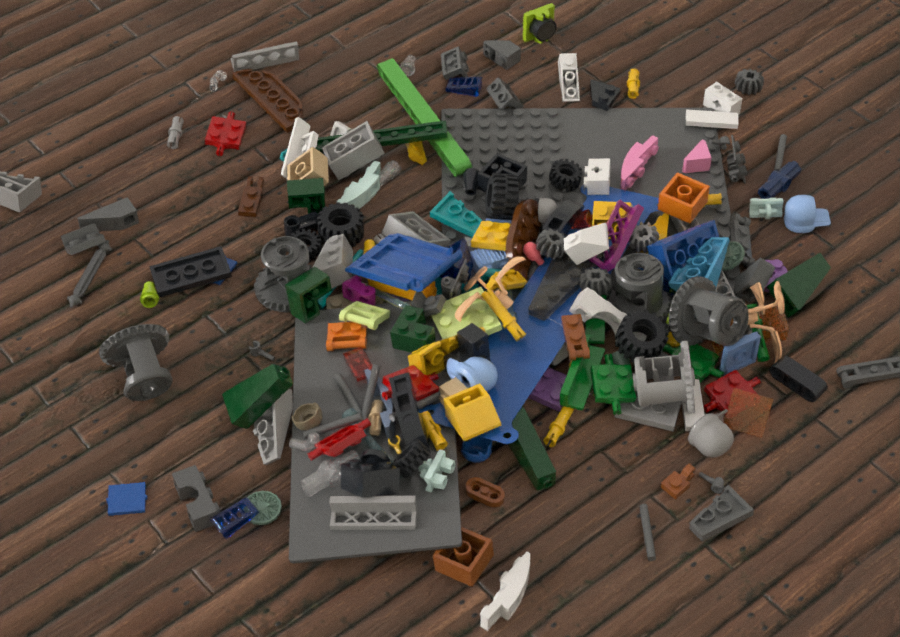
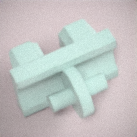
M783 198L750 199L749 217H765L766 220L771 217H782Z
M440 449L434 460L429 458L427 461H423L418 470L421 472L420 477L424 478L427 483L425 490L432 492L433 488L444 490L448 480L446 475H442V472L452 474L455 469V461L447 458L445 451Z

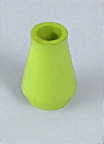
M150 281L144 284L140 296V302L146 308H153L159 302L155 284Z

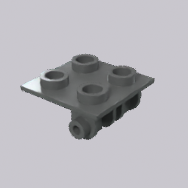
M731 135L733 153L727 156L729 178L732 182L743 179L745 184V176L748 175V172L743 164L746 163L744 153L740 154L741 147L739 141L735 142L733 135Z
M466 258L456 279L448 276L442 278L441 289L445 298L451 299L461 295L462 290L460 288L462 284H466L469 277V266H467Z

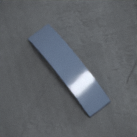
M366 369L364 372L368 384L371 370ZM378 376L374 397L380 395L386 411L381 412L380 417L387 439L392 440L396 421L392 422L389 414L395 411L392 399L385 400L382 397V392L388 391V388Z

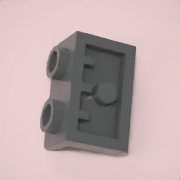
M459 46L441 54L442 71L446 80L459 74L465 80L468 79L469 67L466 63L468 57L464 51H461Z
M499 77L487 87V91L501 110L507 106L510 108L523 107V104L511 87Z
M95 223L61 236L65 250L70 255L106 242L104 235L99 233Z

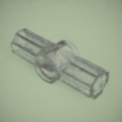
M351 450L334 461L330 459L323 461L319 465L318 471L299 481L306 496L311 497L327 486L336 487L341 484V464L350 463L352 459L360 460L358 453L355 450Z

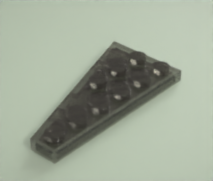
M566 252L561 259H552L528 308L529 315L545 321L580 288L581 274L585 273V270H591L592 267L594 269L599 267L589 259L576 265ZM603 252L596 256V258L604 262Z

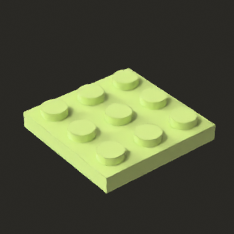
M482 287L446 300L441 313L430 315L442 340L457 335L458 331L471 323L479 328L484 327L488 335L503 330L496 314L485 301L479 298L465 311L461 322L455 318V312L458 307L476 292H479V295L484 292Z

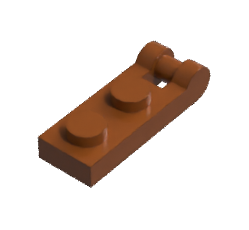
M581 314L561 316L569 360L572 361L582 357L583 359H590V351Z

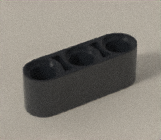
M782 356L769 369L774 379L809 402H815L828 389L827 383L821 377L788 356Z

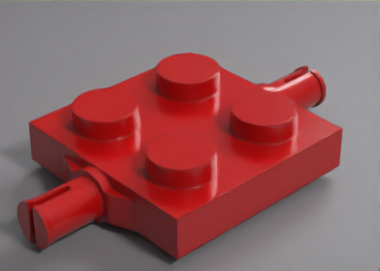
M231 111L228 112L227 118L212 116L205 137V144L217 147V156L219 154L222 156L224 149H240L246 129V121L234 120L235 113L233 111L232 114Z
M414 365L383 376L382 383L389 389L382 392V397L385 400L392 398L391 394H393L389 378L407 372L411 375L417 401L439 392V387L433 382L439 379L438 374L433 372L429 375H424Z
M734 370L711 382L704 388V392L711 400V402L703 405L704 411L708 413L717 408L722 412L727 409L728 412L724 415L729 419L753 406L761 398L753 389V387L761 383L760 379L756 376L747 381L737 370Z
M366 418L358 424L347 425L314 444L316 449L307 453L309 459L313 461L324 454L330 457H337L348 446L352 447L359 444L361 439L366 436L364 429L371 426L370 420Z

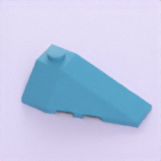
M711 237L698 249V254L694 258H689L686 261L687 264L682 269L678 268L669 282V287L677 292L685 281L696 276L708 278L717 287L730 241L729 238Z

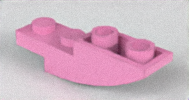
M652 135L643 145L636 142L629 150L622 165L620 189L627 190L631 188L634 182L643 176L645 172L644 165L652 155L654 156L658 152L657 137Z

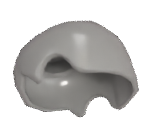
M550 198L539 199V222L545 224L551 214L558 208L554 200Z

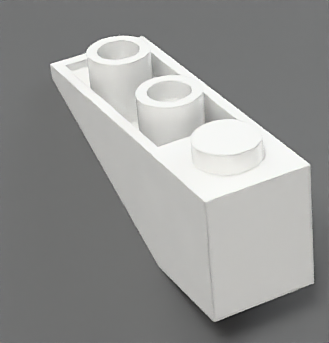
M576 53L559 54L558 71L563 102H580Z

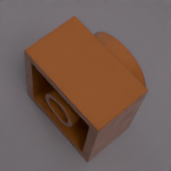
M461 527L462 545L456 548L437 549L433 554L435 571L473 587L494 556L493 543L491 539Z

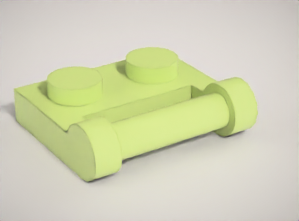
M355 301L341 310L339 320L344 322L351 321L376 330L380 323L390 317V310Z

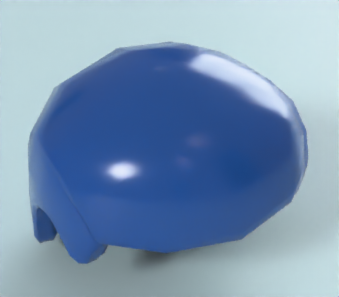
M476 436L462 443L461 454L469 462L481 463L491 455L492 440Z

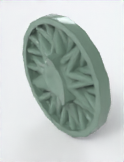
M736 241L729 242L722 271L733 269L743 260L745 251L740 243Z
M269 491L252 493L244 500L242 506L244 517L247 521L256 525H265L275 521L282 509L280 499Z

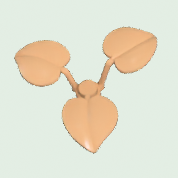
M517 256L507 262L495 279L502 291L496 290L493 293L506 309L514 301L507 296L508 292L505 290L501 279L514 265L526 260L524 257ZM484 266L478 270L475 276L467 282L464 290L468 291L477 281L484 288L488 289L485 286L486 283L480 279L488 268ZM479 292L470 296L458 307L455 312V318L461 322L463 314L477 298L485 301L479 295Z
M776 281L774 285L776 300L774 303L764 306V294L761 284L758 282L750 287L759 306L748 309V325L750 328H759L771 332L775 354L774 363H776L782 357V345L778 332L773 327L757 325L755 322L758 321L757 312L761 311V314L764 315L766 309L777 305L779 313L783 314L785 310L784 297L780 282Z

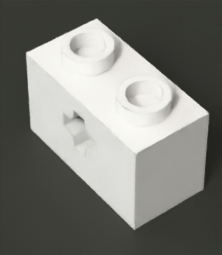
M718 82L705 89L704 106L713 108L717 112L740 114L742 104L740 96Z
M610 158L589 159L588 166H585L584 188H587L588 195H609Z

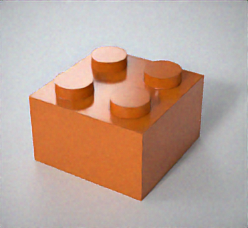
M677 172L660 192L658 210L690 224L708 202L710 186Z

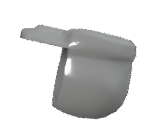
M727 409L716 414H705L693 425L689 432L688 442L706 457L715 458L723 455L731 448L734 442L732 431L723 423L724 414L728 412Z

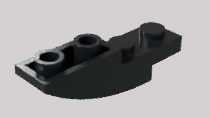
M570 199L565 200L551 214L542 227V231H548L551 228L553 231L558 230L559 233H564V235L565 233L568 234L585 206Z
M407 372L389 378L393 393L391 395L406 447L412 441L419 439L430 450L411 375Z

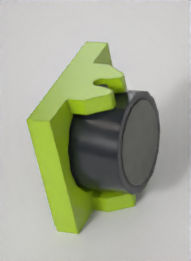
M552 3L524 13L523 40L525 42L534 40L541 44L542 41L547 42L554 35L557 24L554 22L555 6Z

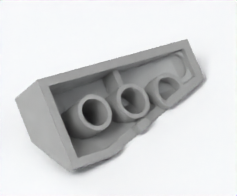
M288 389L253 423L255 427L253 433L255 436H258V448L264 465H268L281 458L293 409L291 389Z

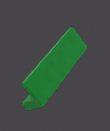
M588 334L585 335L590 351V359H583L582 357L572 361L560 391L561 406L581 411L584 410L593 386L590 371L591 365H600L605 354L604 348L590 345L591 335Z

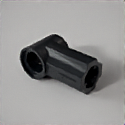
M316 211L300 217L295 215L287 216L284 219L285 236L291 237V234H296L297 230L302 232V229L307 231L308 229L318 227V214Z

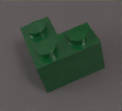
M323 178L287 180L289 209L307 207L308 214L316 211L319 216V212L323 211L325 207Z
M315 266L285 284L291 314L305 324L320 315L317 300L332 291L329 275Z
M405 305L390 331V336L394 349L412 353L422 346L436 342L434 327L426 325L424 310Z

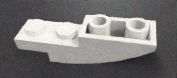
M526 552L522 557H518L509 572L505 571L502 574L500 590L496 593L493 602L482 609L480 613L481 627L488 631L500 617L508 621L521 603L529 579V552Z

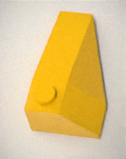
M457 335L422 346L408 355L409 366L414 365L424 375H429L433 372L438 374L445 369L443 357L459 347Z

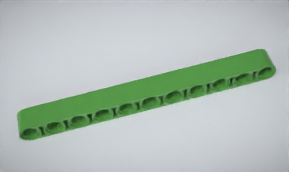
M393 58L377 64L381 78L415 124L440 121ZM448 130L447 138L428 140L455 177L464 174L466 169L472 168L469 158Z

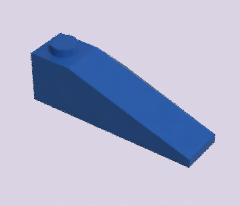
M715 220L663 238L647 246L649 255L656 257L663 264L664 277L670 281L678 268L682 269L687 264L686 261L689 258H694L698 254V249L711 237H719Z

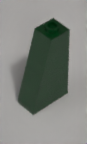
M818 253L775 279L767 286V289L776 300L774 285L776 281L780 282L785 303L784 313L789 318L802 308L831 267L822 254Z
M271 364L225 391L222 396L231 423L248 429L293 385L290 371L286 367Z
M522 406L512 421V427L518 431L519 437L515 442L508 444L535 489L537 491L543 488L547 489L555 484L556 470ZM504 433L503 437L510 438L511 434Z

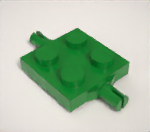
M666 343L663 351L671 354V356L678 355L681 352V345L674 348ZM698 344L689 346L691 368H694L695 379H699L701 383L709 375L717 378L723 377L724 372L714 368L719 361L720 355Z
M605 354L606 364L591 365L590 368L595 402L612 404L613 414L620 415L622 413L620 404L635 402L636 400L631 365L614 364L613 355Z

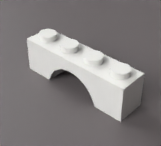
M588 287L578 294L569 310L572 314H581L583 322L592 318L604 320L611 326L615 335L621 321L627 315ZM633 332L637 339L645 341L647 337L645 334Z

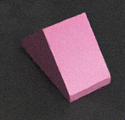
M701 140L684 158L683 173L710 171L711 155L705 140Z

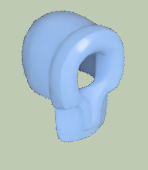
M796 195L791 197L785 205L784 224L792 232L808 233L813 231L815 227L831 224L828 210L816 208L813 196Z
M471 357L465 362H458L452 358L447 360L446 368L451 379L456 377L467 388L481 384L488 392L497 382L498 373L496 367L492 362L483 357ZM463 376L468 379V383L464 382Z

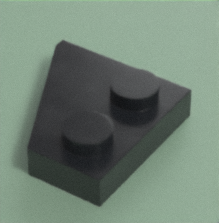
M590 80L592 106L608 111L619 97L621 88Z

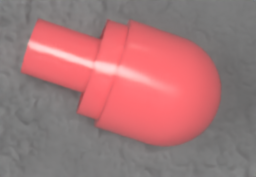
M533 242L526 243L523 246V252L526 257L531 261H535L538 266L542 265L545 261L542 259L540 251L536 249V244Z

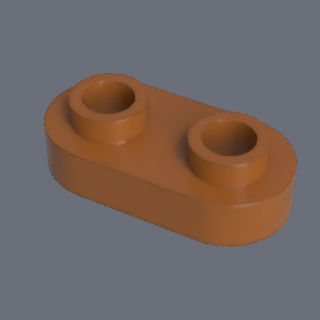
M478 477L470 478L466 482L465 491L468 497L489 507H499L504 503L505 492L501 487Z

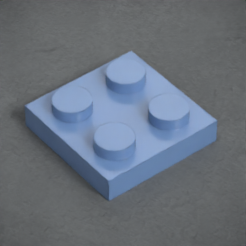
M754 332L744 335L732 346H724L720 371L726 375L756 362L761 336Z

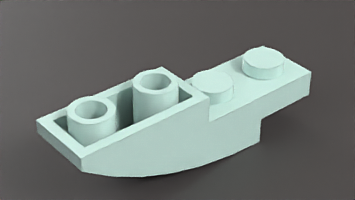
M374 160L371 166L367 167L363 178H360L358 183L352 181L350 186L345 188L342 198L338 199L337 202L342 204L346 202L348 205L353 204L355 208L358 207L359 209L368 203L380 189V162Z

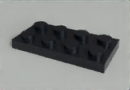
M222 246L149 266L159 298L232 277Z

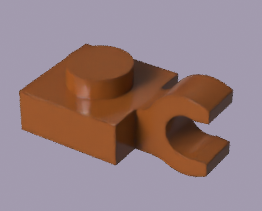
M689 463L680 474L674 471L661 482L660 488L676 500L690 488L689 480L695 476L693 471L696 468Z

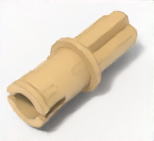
M374 400L372 402L371 413L368 415V419L371 422L369 433L372 436H378L381 433L382 421L380 413L383 412L384 403L381 400Z

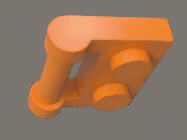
M354 322L328 323L327 352L346 348L366 349L368 326Z

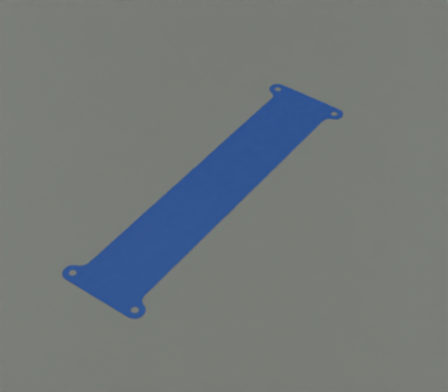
M582 185L580 190L587 196L586 201L583 203L585 207L569 233H565L564 237L579 230L592 227L594 201L617 202L622 200L623 202L631 203L633 207L640 204L644 207V210L636 224L639 226L641 221L643 224L651 213L660 211L657 206L659 198L610 187L609 195H588L587 188H584V185ZM608 239V241H609V247H611V246H612L611 239ZM629 242L627 243V245H626V247H625V249H624V251H623V253H622V256H623V254L625 253V251L627 250V248L629 247V245H630ZM566 252L561 259L556 258L553 260L551 257H545V262L536 269L508 309L511 316H515L516 322L526 335L516 342L507 328L504 329L503 326V330L489 335L490 360L497 369L498 377L494 387L487 393L491 397L501 421V426L478 436L503 444H510L518 439L519 434L512 427V421L565 343L561 316L573 315L569 310L581 292V274L585 273V270H591L592 267L594 269L599 268L589 259L576 265ZM603 252L596 256V258L604 262ZM441 402L434 405L430 404L420 409V413L433 410L434 414L431 416L435 423L454 428L446 418L445 408ZM510 433L511 437L504 438L503 434Z

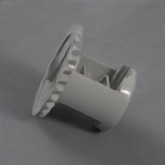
M688 341L680 343L681 352L678 355L653 358L641 356L634 359L635 373L633 374L634 391L638 392L640 407H648L649 404L683 401L687 404L688 412L695 413L693 386H695L694 368H691ZM680 376L681 380H674V377ZM647 379H654V382L647 383Z

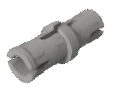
M179 116L173 118L172 126L168 131L167 147L169 148L171 145V149L178 147L179 138L182 136L181 129L184 120L181 118L179 122Z

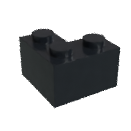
M496 153L478 172L477 189L486 193L488 181L492 173L516 175L520 190L527 182V166Z
M469 324L457 332L459 347L443 357L446 373V365L449 358L458 362H465L471 357H483L491 362L488 334L475 324Z
M352 459L350 463L341 464V489L362 498L399 493L400 468L393 466L391 462L382 461L379 462V465L373 466V464L362 463V460Z

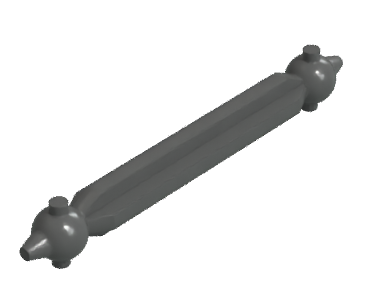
M109 240L97 245L99 249L96 250L73 291V295L67 297V300L70 302V308L82 304L83 301L80 298L87 291L106 257V252L112 250Z

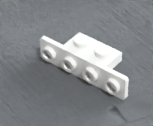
M300 117L295 119L281 175L287 180V165L311 147L316 148L319 135L314 131L309 133L310 125Z

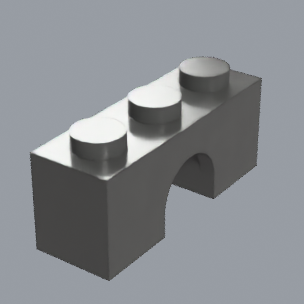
M196 465L172 473L174 486L181 501L188 498L196 499L186 504L188 517L195 532L219 524L218 515L221 514L217 502L213 503L212 501L213 494L210 487L205 486L206 479L203 472H199Z

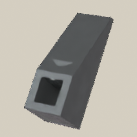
M128 197L77 218L79 228L95 223L98 231L124 230L139 223L137 210Z

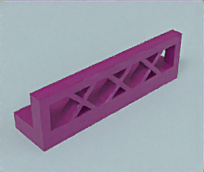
M618 200L606 223L609 232L608 237L611 238L612 246L603 252L604 262L596 258V256L589 260L603 270L610 271L615 268L644 207L637 204L631 208L622 200ZM620 207L628 212L624 218L620 217ZM617 222L619 231L614 233L612 223Z

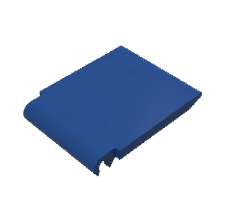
M396 233L388 235L345 268V271L406 291L411 289L421 292L462 258V252L459 249L453 254L452 247L446 248Z

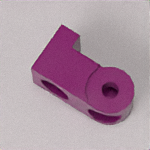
M354 275L342 283L344 298L353 303L359 301L375 306V288L363 284L361 277Z

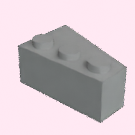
M0 171V205L21 212L42 195L40 177L35 176L34 179L24 178L22 174H18L17 177L9 176L7 172Z
M344 233L334 235L326 241L313 267L315 266L329 275L332 288L341 285L352 277V273L346 272L345 268L353 263V249Z

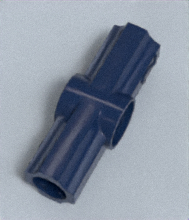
M792 161L788 162L779 171L774 170L769 176L768 181L758 189L760 198H774L780 191L785 192L789 188L791 181L801 173L799 164Z

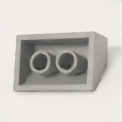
M368 121L322 147L325 156L328 158V165L338 180L349 176L352 172L363 168L369 162L385 154Z
M413 211L389 214L382 234L386 237L390 234L399 233L446 247L450 242L448 237Z

